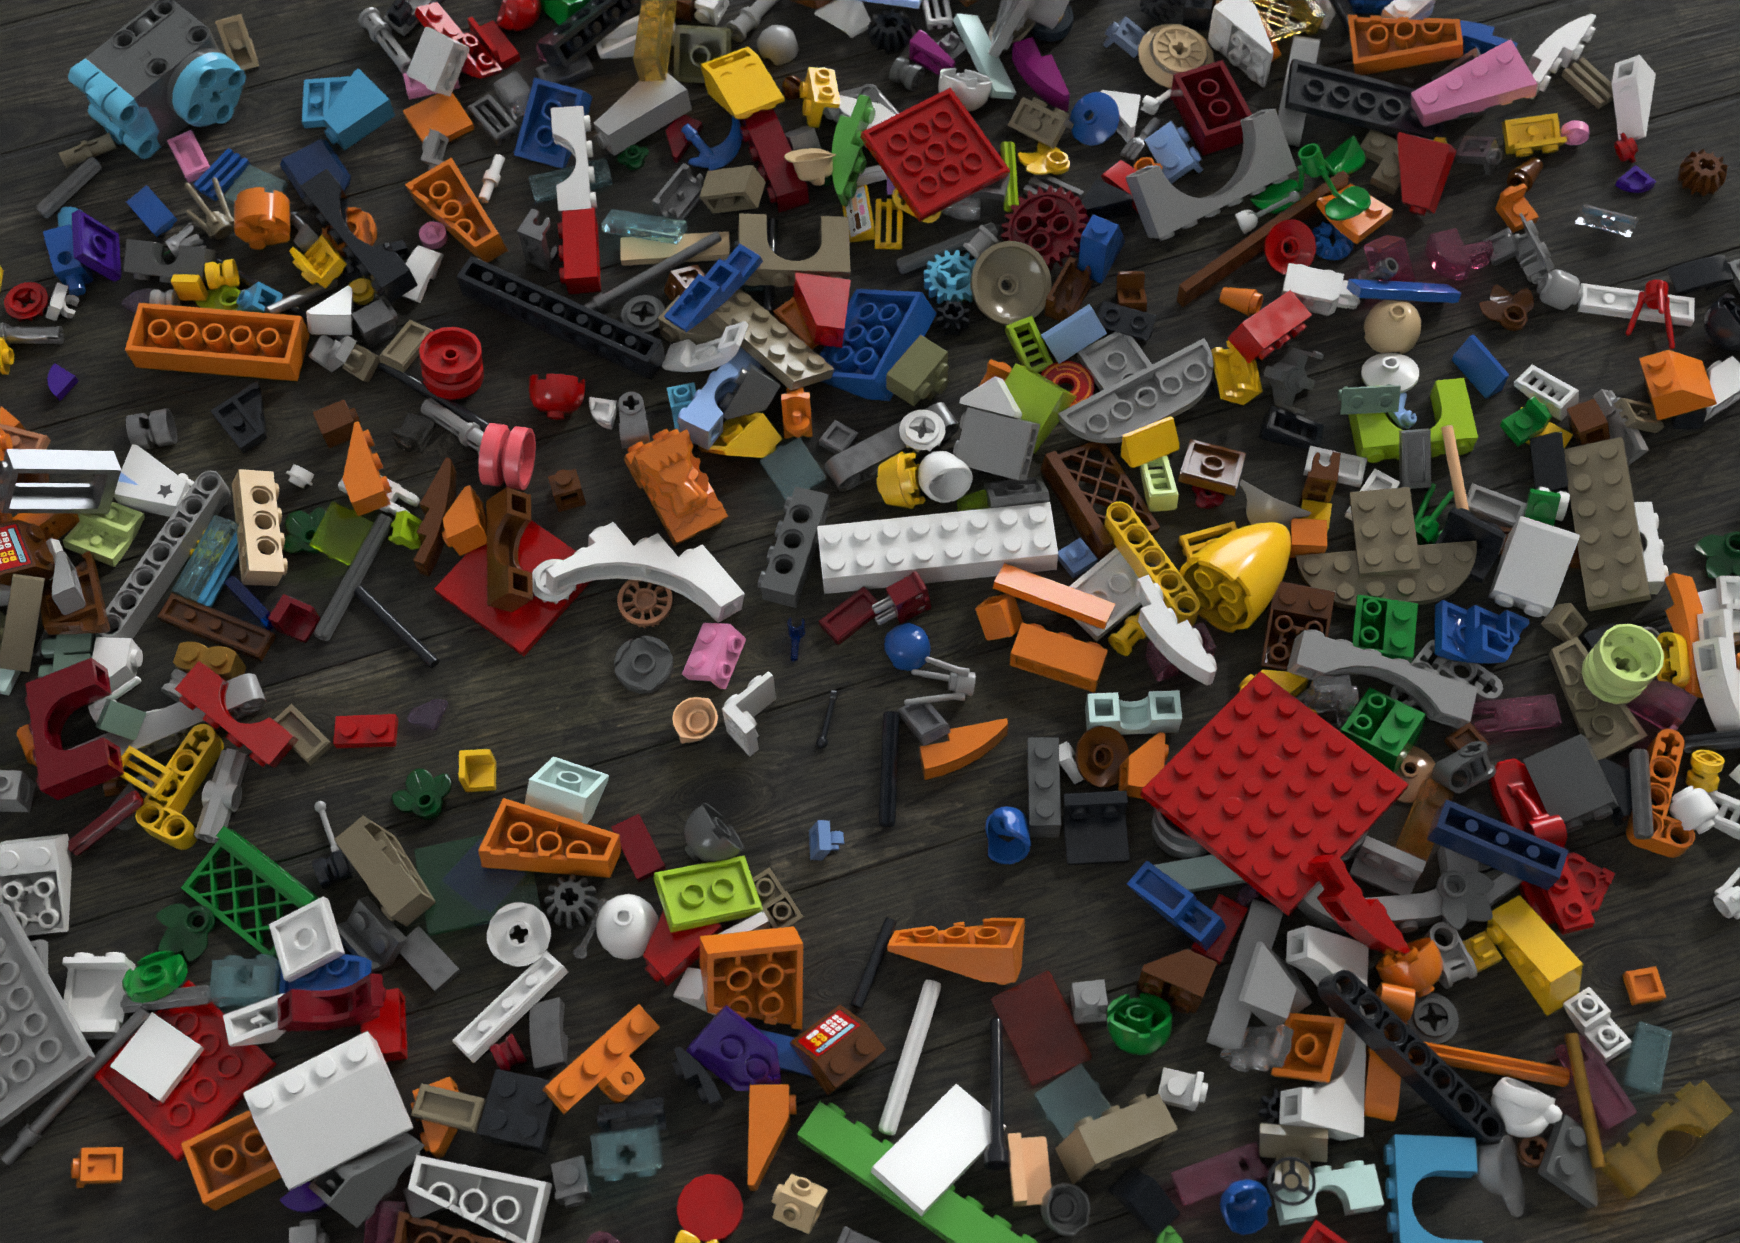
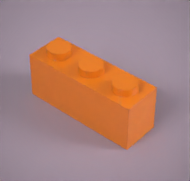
M1022 622L1010 654V666L1095 693L1106 663L1108 650L1095 642H1082L1074 639L1073 636L1067 633L1060 632L1057 634L1046 630L1039 624H1026Z

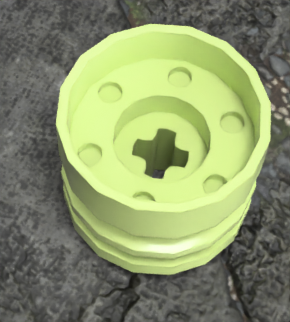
M1632 624L1615 625L1604 633L1584 659L1581 672L1584 683L1592 694L1603 701L1613 704L1629 703L1638 698L1647 685L1657 676L1663 667L1664 653L1659 641L1646 629Z

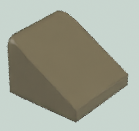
M1572 603L1557 604L1542 621L1541 625L1563 642H1567L1575 637H1579L1588 626V623Z

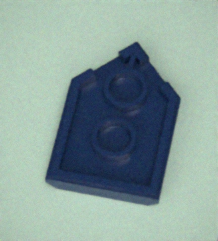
M320 139L283 158L279 164L301 198L305 195L300 185L325 169H328L344 192L351 181L350 174L327 140Z

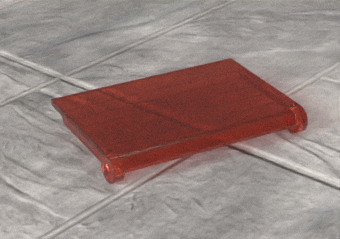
M1045 971L991 998L1032 1085L1047 1080L1092 1058L1050 971Z

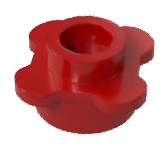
M1621 133V139L1614 142L1616 154L1622 162L1630 160L1631 163H1634V155L1638 152L1636 142L1632 137L1627 139L1626 134Z

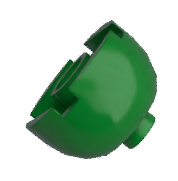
M1140 993V998L1129 999V994L1122 995L1113 1000L1108 1006L1107 1027L1109 1035L1116 1046L1125 1052L1134 1055L1154 1053L1164 1046L1171 1035L1172 1014L1170 1013V1006L1160 997L1148 993Z

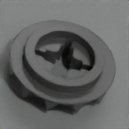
M636 296L630 299L622 309L621 317L623 324L641 332L652 334L656 328L660 329L658 317L664 312L665 307L659 299L653 296ZM645 309H647L649 317H646L645 320L641 322L639 316H642L643 312H645Z
M1429 993L1423 997H1415L1413 1013L1407 1024L1424 1042L1440 1044L1449 1041L1458 1029L1459 1017L1456 1008L1447 998L1436 993ZM1429 1008L1433 1017L1442 1019L1435 1024L1434 1031L1429 1022L1420 1021L1428 1015Z

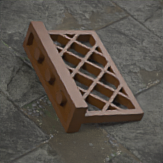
M1090 442L1061 454L1053 451L1045 455L1040 471L1097 560L1104 558L1116 546L1103 525L1106 516L1097 514L1094 511V503L1109 507V505L1116 502L1118 493L1128 496L1133 502L1131 508L1139 518L1145 520L1148 525L1146 527L1151 534L1159 531V524L1106 443ZM1098 449L1104 457L1103 463L1087 458L1088 452ZM1072 460L1081 463L1079 472L1068 469L1063 462ZM1084 465L1099 469L1098 478L1083 474ZM1103 472L1114 474L1118 479V484L1101 480ZM1079 480L1095 485L1093 494L1081 491L1078 486ZM1101 487L1115 492L1113 500L1096 496L1098 488Z

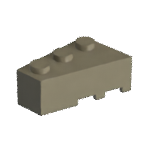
M362 816L334 839L365 881L370 892L382 904L381 910L390 921L394 922L396 920L408 926L436 903L395 835L367 817Z
M1146 1094L1140 1095L1129 1101L1128 1107L1120 1109L1119 1105H1115L1101 1113L1102 1117L1093 1120L1091 1116H1088L1074 1124L1075 1130L1055 1148L1073 1185L1082 1181V1178L1093 1170L1099 1168L1100 1171H1103L1110 1167V1163L1127 1156L1130 1158L1166 1141L1178 1130L1160 1094L1147 1098Z

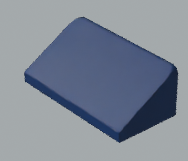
M1471 335L1452 357V361L1484 398H1490L1503 390L1509 374L1476 336Z

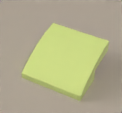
M113 501L109 514L78 513L80 522L63 539L64 547L79 554H84L90 550L95 560L115 567L136 537L145 515L140 511Z

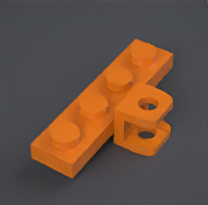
M638 1004L542 1090L563 1114L569 1111L596 1085L610 1100L615 1103H622L645 1080L643 1072L629 1056L660 1027Z

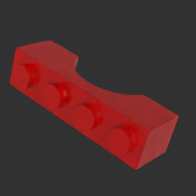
M198 661L176 686L175 690L182 695L178 700L192 711L196 707L203 711L205 715L202 719L216 730L221 726L229 732L226 738L235 746L241 748L244 744L252 751L249 757L260 766L264 767L266 764H269L275 768L299 739L270 717L253 724L237 722L230 715L226 705V692L229 683L208 666Z

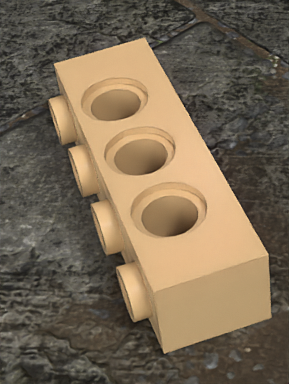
M239 469L232 482L242 585L277 586L282 576L286 575L288 567L287 559L283 558L282 554L285 537L284 533H280L279 527L282 520V510L277 508L279 485L274 482L273 472Z

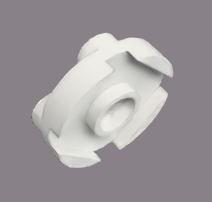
M523 902L511 903L499 909L490 920L487 930V942L493 955L504 963L513 966H526L537 961L548 948L551 937V927L546 915L536 906ZM520 925L521 929L527 928L528 934L524 936L525 942L519 943L517 939L511 940L510 934L514 932V926Z

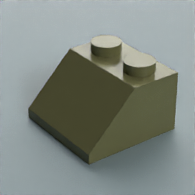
M690 25L675 27L674 79L678 82L705 83L700 64L731 53L732 28Z

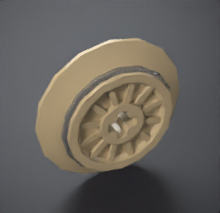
M1163 24L1153 27L1142 37L1138 47L1139 62L1145 73L1157 84L1170 89L1172 87L1173 75L1214 63L1213 51L1207 40L1195 30L1181 24Z

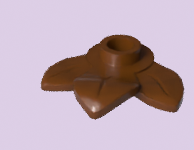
M1495 284L1489 295V301L1480 302L1479 307L1482 314L1488 319L1500 322L1507 330L1517 331L1526 325L1528 320L1527 314L1534 307V299L1529 288H1524L1513 296L1503 287Z

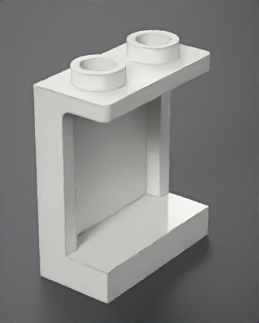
M79 952L75 953L74 957H63L62 964L68 968L63 1001L85 1039H111L128 1021L129 1013H124L123 1008L120 1007V1001L126 995L123 990L122 980L130 968L132 971L135 969V964L125 957L126 955L123 953L108 952L105 956L94 957L93 954Z

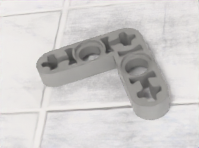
M1435 639L1429 641L1411 663V666L1420 669H1434L1439 672V675L1447 678H1460L1455 674L1454 667L1458 665L1466 667L1470 672V676L1461 679L1466 680L1468 685H1471L1470 683H1472L1475 675L1479 677L1474 684V687L1478 688L1475 700L1482 704L1494 703L1503 690L1501 680L1478 663H1466L1437 657L1431 666L1427 662L1432 653L1435 652ZM1487 684L1493 687L1488 694L1482 691ZM1393 686L1389 697L1398 700L1399 696L1404 692ZM1408 696L1407 700L1403 701L1404 704L1412 708L1417 704L1410 696Z

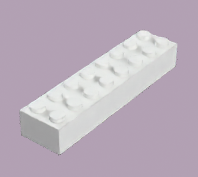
M1050 502L817 526L824 594L858 591L863 586L867 590L887 588L911 575L914 571L918 572L925 584L997 576L1004 563L1027 572L1057 570L1058 548Z

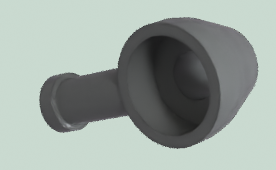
M291 212L290 224L299 231L293 242L305 254L319 237L301 219L298 212Z

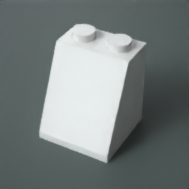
M1520 516L1508 534L1488 598L1494 599L1496 604L1510 608L1515 606L1524 609L1526 614L1533 617H1546L1553 609L1580 535Z

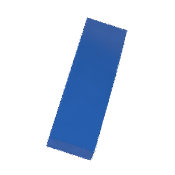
M739 243L725 261L719 258L704 277L698 274L664 315L665 319L683 331H689L726 302L762 264L761 256Z

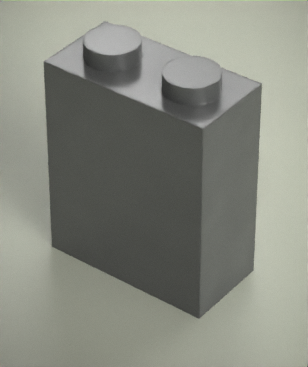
M1579 734L1523 759L1549 816L1559 815L1564 821L1567 833L1582 828L1584 826L1582 822L1589 819H1604L1613 814V809L1620 807L1589 740L1583 734Z

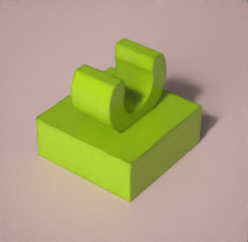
M406 510L396 512L395 521L391 523L393 533L392 536L388 537V540L396 545H404L411 550L420 548L421 541L417 530L422 520Z

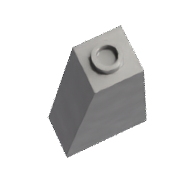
M659 65L655 66L594 122L597 132L595 139L602 149L606 148L615 156L630 145L637 143L692 110L687 89Z

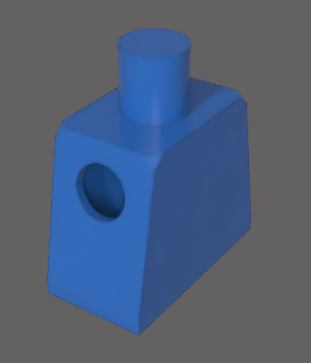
M69 224L43 231L55 275L63 285L68 286L70 295H83L86 292L85 284L93 281V275L90 267L74 259L72 226Z

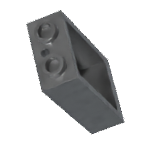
M6 449L4 460L0 461L1 512L109 514L121 473L114 451ZM18 473L95 474L94 480L88 484L16 483Z

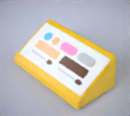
M862 185L857 188L855 196L850 198L847 207L842 206L844 217L849 219V243L875 239V227L867 185Z

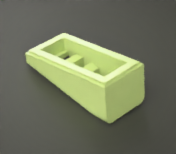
M1165 455L1140 465V473L1149 511L1175 510L1179 494L1168 456ZM1154 467H1162V468H1163V469L1148 470V468H1154Z

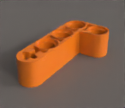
M1664 729L1656 735L1647 748L1649 753L1651 798L1657 803V806L1652 805L1654 834L1647 840L1636 839L1633 828V811H1631L1626 836L1637 847L1666 857L1676 858L1681 856L1693 844L1695 832L1693 829L1684 831L1680 820L1667 816L1684 749V739L1678 731ZM1666 750L1668 753L1665 756H1662V754ZM1653 770L1661 772L1664 778L1658 777ZM1670 835L1678 837L1681 844L1674 842Z
M1380 983L1374 994L1407 1025V1021L1411 1018L1414 1009L1415 989ZM1384 1029V1034L1386 1038L1389 1040V1035L1387 1031ZM1366 1044L1364 1116L1394 1122L1398 1110L1401 1077Z

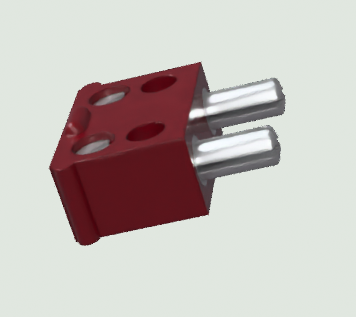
M917 571L885 588L888 597L872 605L875 614L886 610L875 616L878 625H882L895 617L902 624L918 614L931 609L928 589Z

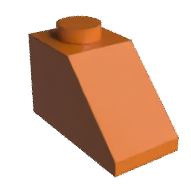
M468 485L464 487L443 517L445 529L442 532L443 539L449 548L453 546L460 556L487 544V519L484 505L473 488Z

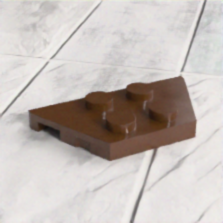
M90 550L81 555L84 561L75 567L86 602L84 608L63 615L52 599L53 579L48 580L44 584L40 610L43 626L48 635L106 633L110 631L95 558Z

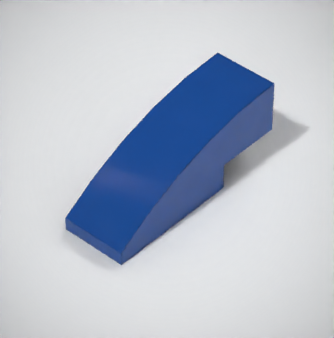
M1146 861L1127 883L1128 887L1206 951L1226 928L1224 921L1219 915L1198 901L1193 893L1149 861Z

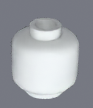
M1689 786L1671 797L1672 804L1669 807V813L1674 819L1682 822L1681 825L1684 831L1693 829L1698 834H1702L1716 825L1713 819L1718 815L1719 809L1704 789H1694L1693 786Z

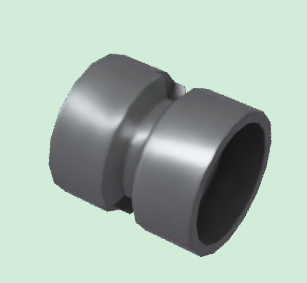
M168 408L151 411L149 416L145 413H139L126 417V429L131 446L134 444L143 450L152 449L155 443L159 447L177 443L175 421Z

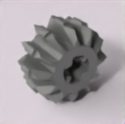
M573 874L570 875L568 882L559 877V886L549 885L548 890L552 895L544 898L545 904L550 906L546 910L548 916L555 917L554 922L558 926L566 921L569 929L573 928L575 921H578L581 926H585L586 923L583 917L594 918L595 913L592 908L599 905L598 899L593 897L597 893L595 887L588 886L589 882L585 877L581 878L578 882ZM576 897L577 902L573 900L574 904L568 906L566 902L570 903V898Z

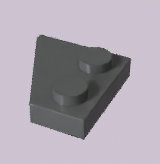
M1564 1114L1561 1120L1554 1124L1538 1174L1586 1208L1597 1207L1595 1169H1592L1584 1127Z

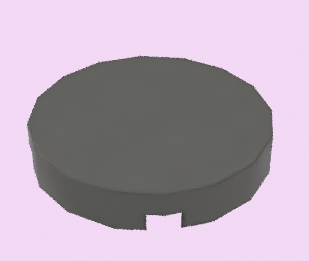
M640 636L641 638L635 640L632 638L618 649L614 658L615 674L620 684L627 690L638 694L652 693L661 689L670 680L674 670L673 656L668 646L660 639L651 636Z

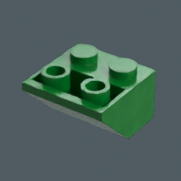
M1357 594L1352 637L1353 646L1363 650L1374 649L1381 652L1384 657L1404 659L1411 663L1414 656L1418 603Z
M1369 687L1340 732L1393 773H1396L1419 739L1426 714Z

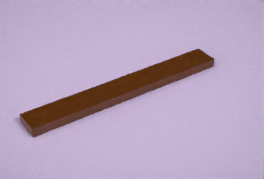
M1340 171L1330 178L1337 192L1347 186L1350 176L1345 171ZM1324 182L1179 285L1177 302L1184 307L1262 252L1266 236L1275 224L1289 219L1304 222L1320 211L1316 206L1318 198L1332 194L1327 183Z

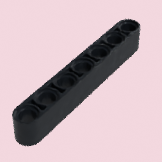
M1340 970L1320 980L1318 994L1321 1000L1339 1018L1345 1019V1024L1459 1135L1466 1138H1475L1476 1146L1499 1141L1504 1136L1505 1123L1501 1116L1355 974L1348 970ZM1336 983L1339 984L1341 993L1337 990ZM1360 1006L1364 1009L1365 1016L1362 1015ZM1384 1029L1387 1031L1389 1035V1040L1386 1038L1384 1034ZM1408 1053L1412 1056L1413 1063L1409 1060ZM1433 1077L1436 1079L1437 1087L1433 1082ZM1457 1100L1459 1101V1103H1460V1105H1461V1110L1459 1109V1107H1458V1105H1457ZM1482 1124H1483V1126H1484V1128H1485V1133H1484L1483 1130H1482V1127H1481Z

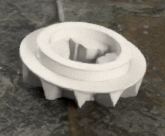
M913 411L907 414L900 423V440H903L907 448L911 447L917 453L920 450H928L930 452L933 447L940 446L941 441L945 437V424L941 417L932 411ZM924 423L927 433L924 434L922 439H919L917 431H920Z
M551 559L544 561L532 572L533 593L535 597L537 596L544 603L549 601L557 604L560 600H568L569 595L576 591V585L552 594L546 587V569L554 562L563 560Z

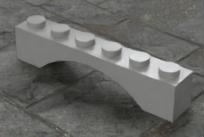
M1304 630L1294 640L1287 668L1289 673L1313 681L1339 674H1363L1379 678L1408 694L1422 708L1430 720L1457 729L1471 721L1478 688L1468 685V682L1464 679L1447 678L1439 675V672L1434 669H1420L1411 666V663L1407 660L1390 659L1382 656V653L1377 650H1363L1354 647L1350 641L1343 639L1333 640L1324 637V633L1317 630Z

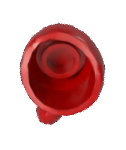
M503 0L497 17V26L513 31H523L532 27L540 17L541 0Z

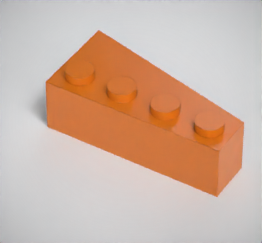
M452 158L405 184L414 201L437 222L441 223L450 234L479 260L488 263L508 251L496 228Z
M503 798L478 852L483 868L610 878L621 854L620 834Z

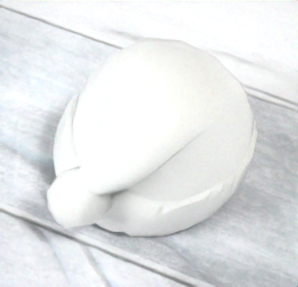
M936 451L925 456L918 468V483L922 491L929 498L941 503L963 498L973 480L972 472L967 464L947 451Z
M1503 1077L1492 1090L1491 1107L1504 1120L1505 1131L1510 1135L1522 1138L1534 1137L1542 1133L1549 1123H1556L1561 1120L1562 1111L1555 1105L1554 1098L1519 1080Z

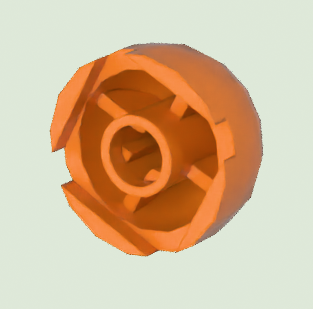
M1430 937L1406 943L1410 948L1408 954H1386L1382 957L1375 967L1383 982L1413 988L1417 997H1423L1431 993L1435 989L1433 984L1439 980L1443 972V960L1436 943Z

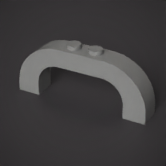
M1440 846L1438 849L1437 857L1441 875L1451 870L1458 871L1463 875L1473 871L1478 872V861L1443 846ZM1450 882L1447 884L1451 892H1457V887L1454 883ZM1319 883L1297 907L1317 924L1331 930L1346 932L1335 922L1317 899V896L1324 890L1321 883ZM1437 888L1425 893L1365 898H1378L1380 903L1385 906L1390 919L1401 933L1416 931L1418 927L1438 923L1444 918L1441 912L1443 898L1439 895Z

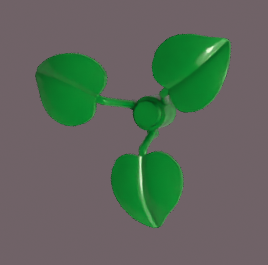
M1354 136L1340 145L1326 159H1324L1318 144L1305 145L1298 152L1302 164L1298 166L1299 183L1293 179H1287L1281 183L1270 185L1259 195L1250 198L1258 209L1263 210L1289 197L1293 191H1302L1304 188V173L1312 178L1322 175L1335 197L1325 206L1327 217L1335 221L1353 218L1370 207L1371 198L1369 193L1362 187L1351 186L1339 194L1328 175L1333 177L1340 171H1345L1349 175L1357 171L1365 163V153ZM1291 201L1269 213H1281L1296 202Z

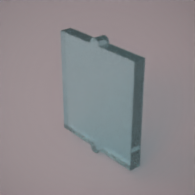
M248 165L239 178L234 179V184L225 194L224 198L234 204L237 200V195L241 191L254 187H263L265 192L273 194L274 190L283 193L288 183Z
M800 437L783 447L778 446L776 451L760 460L761 465L785 501L787 496L793 495L795 486L810 490L827 478Z
M1081 1063L1034 1094L1047 1114L1046 1120L1052 1121L1063 1139L1075 1130L1074 1124L1088 1116H1091L1093 1120L1098 1119L1102 1116L1101 1113L1111 1108L1099 1090L1100 1084L1098 1082L1094 1083Z

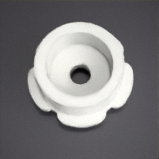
M293 464L291 470L286 471L290 475L289 482L303 489L306 484L309 486L313 485L311 480L314 474L306 469Z

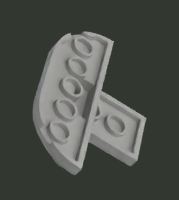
M1114 332L1077 352L1078 360L1090 372L1100 392L1058 413V419L1070 432L1085 440L1097 443L1122 442V435L1164 418L1175 417L1192 408L1201 400L1210 385L1212 377L1213 357L1211 349L1205 338L1152 365L1133 337Z

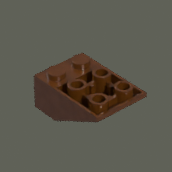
M1280 582L1268 606L1261 667L1287 671L1294 640L1304 630H1317L1324 633V637L1328 638L1335 591Z

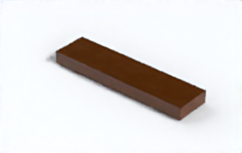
M171 593L157 616L161 622L259 661H263L276 638L274 632L175 593Z

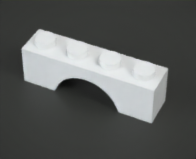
M583 106L551 108L554 143L568 149L576 159V165L572 174L565 181L556 185L560 220H562V211L597 208L596 192H591L590 183H595L594 166H589L588 157H593L592 141H587L586 132H591L590 115H584Z

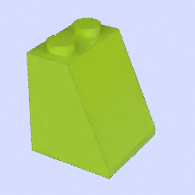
M1015 363L1005 380V384L1022 412L1021 419L1040 424L1033 452L1036 453L1058 424V413L1067 409L1077 396L1034 370Z

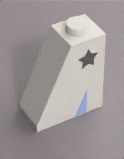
M132 444L121 469L114 498L119 504L131 509L170 517L190 487L185 480L141 447Z

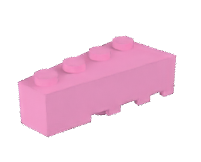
M1510 39L1411 92V106L1423 127L1459 118V115L1481 112L1484 111V108L1499 104L1502 106L1512 103L1513 100L1535 97L1537 82Z

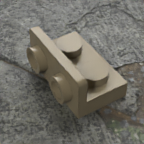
M1022 97L1008 126L1031 139L1055 149L1066 127L1072 130L1074 126L1068 120L1069 114L1058 108H1055L1054 111L1047 109V104L1038 98L1033 97L1031 101Z

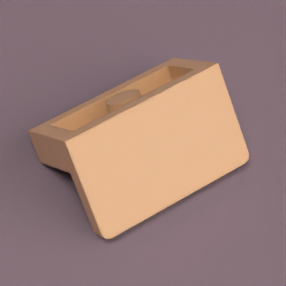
M1021 1133L1008 1134L1007 1149L1011 1152V1167L1009 1171L1013 1207L1041 1205L1044 1194L1051 1188L1046 1137L1021 1138Z

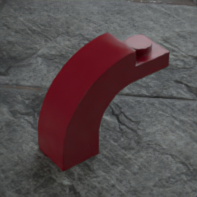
M370 973L350 986L334 990L312 991L291 989L277 998L278 1030L322 1031L363 1024L380 1017V1008L383 1007L386 997L382 974Z

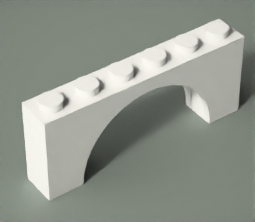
M1309 925L1287 932L1286 963L1303 971L1317 987L1320 980L1340 970L1351 971L1367 986L1369 964L1367 946L1359 941ZM1336 983V988L1341 993V988L1339 984ZM1360 1006V1011L1362 1015L1365 1016V1011ZM1329 1008L1331 1017H1338V1016ZM1346 1024L1344 1025L1329 1083L1317 1082L1311 1088L1299 1087L1281 1091L1280 1125L1328 1129L1329 1138L1340 1141L1364 1137L1366 1043Z

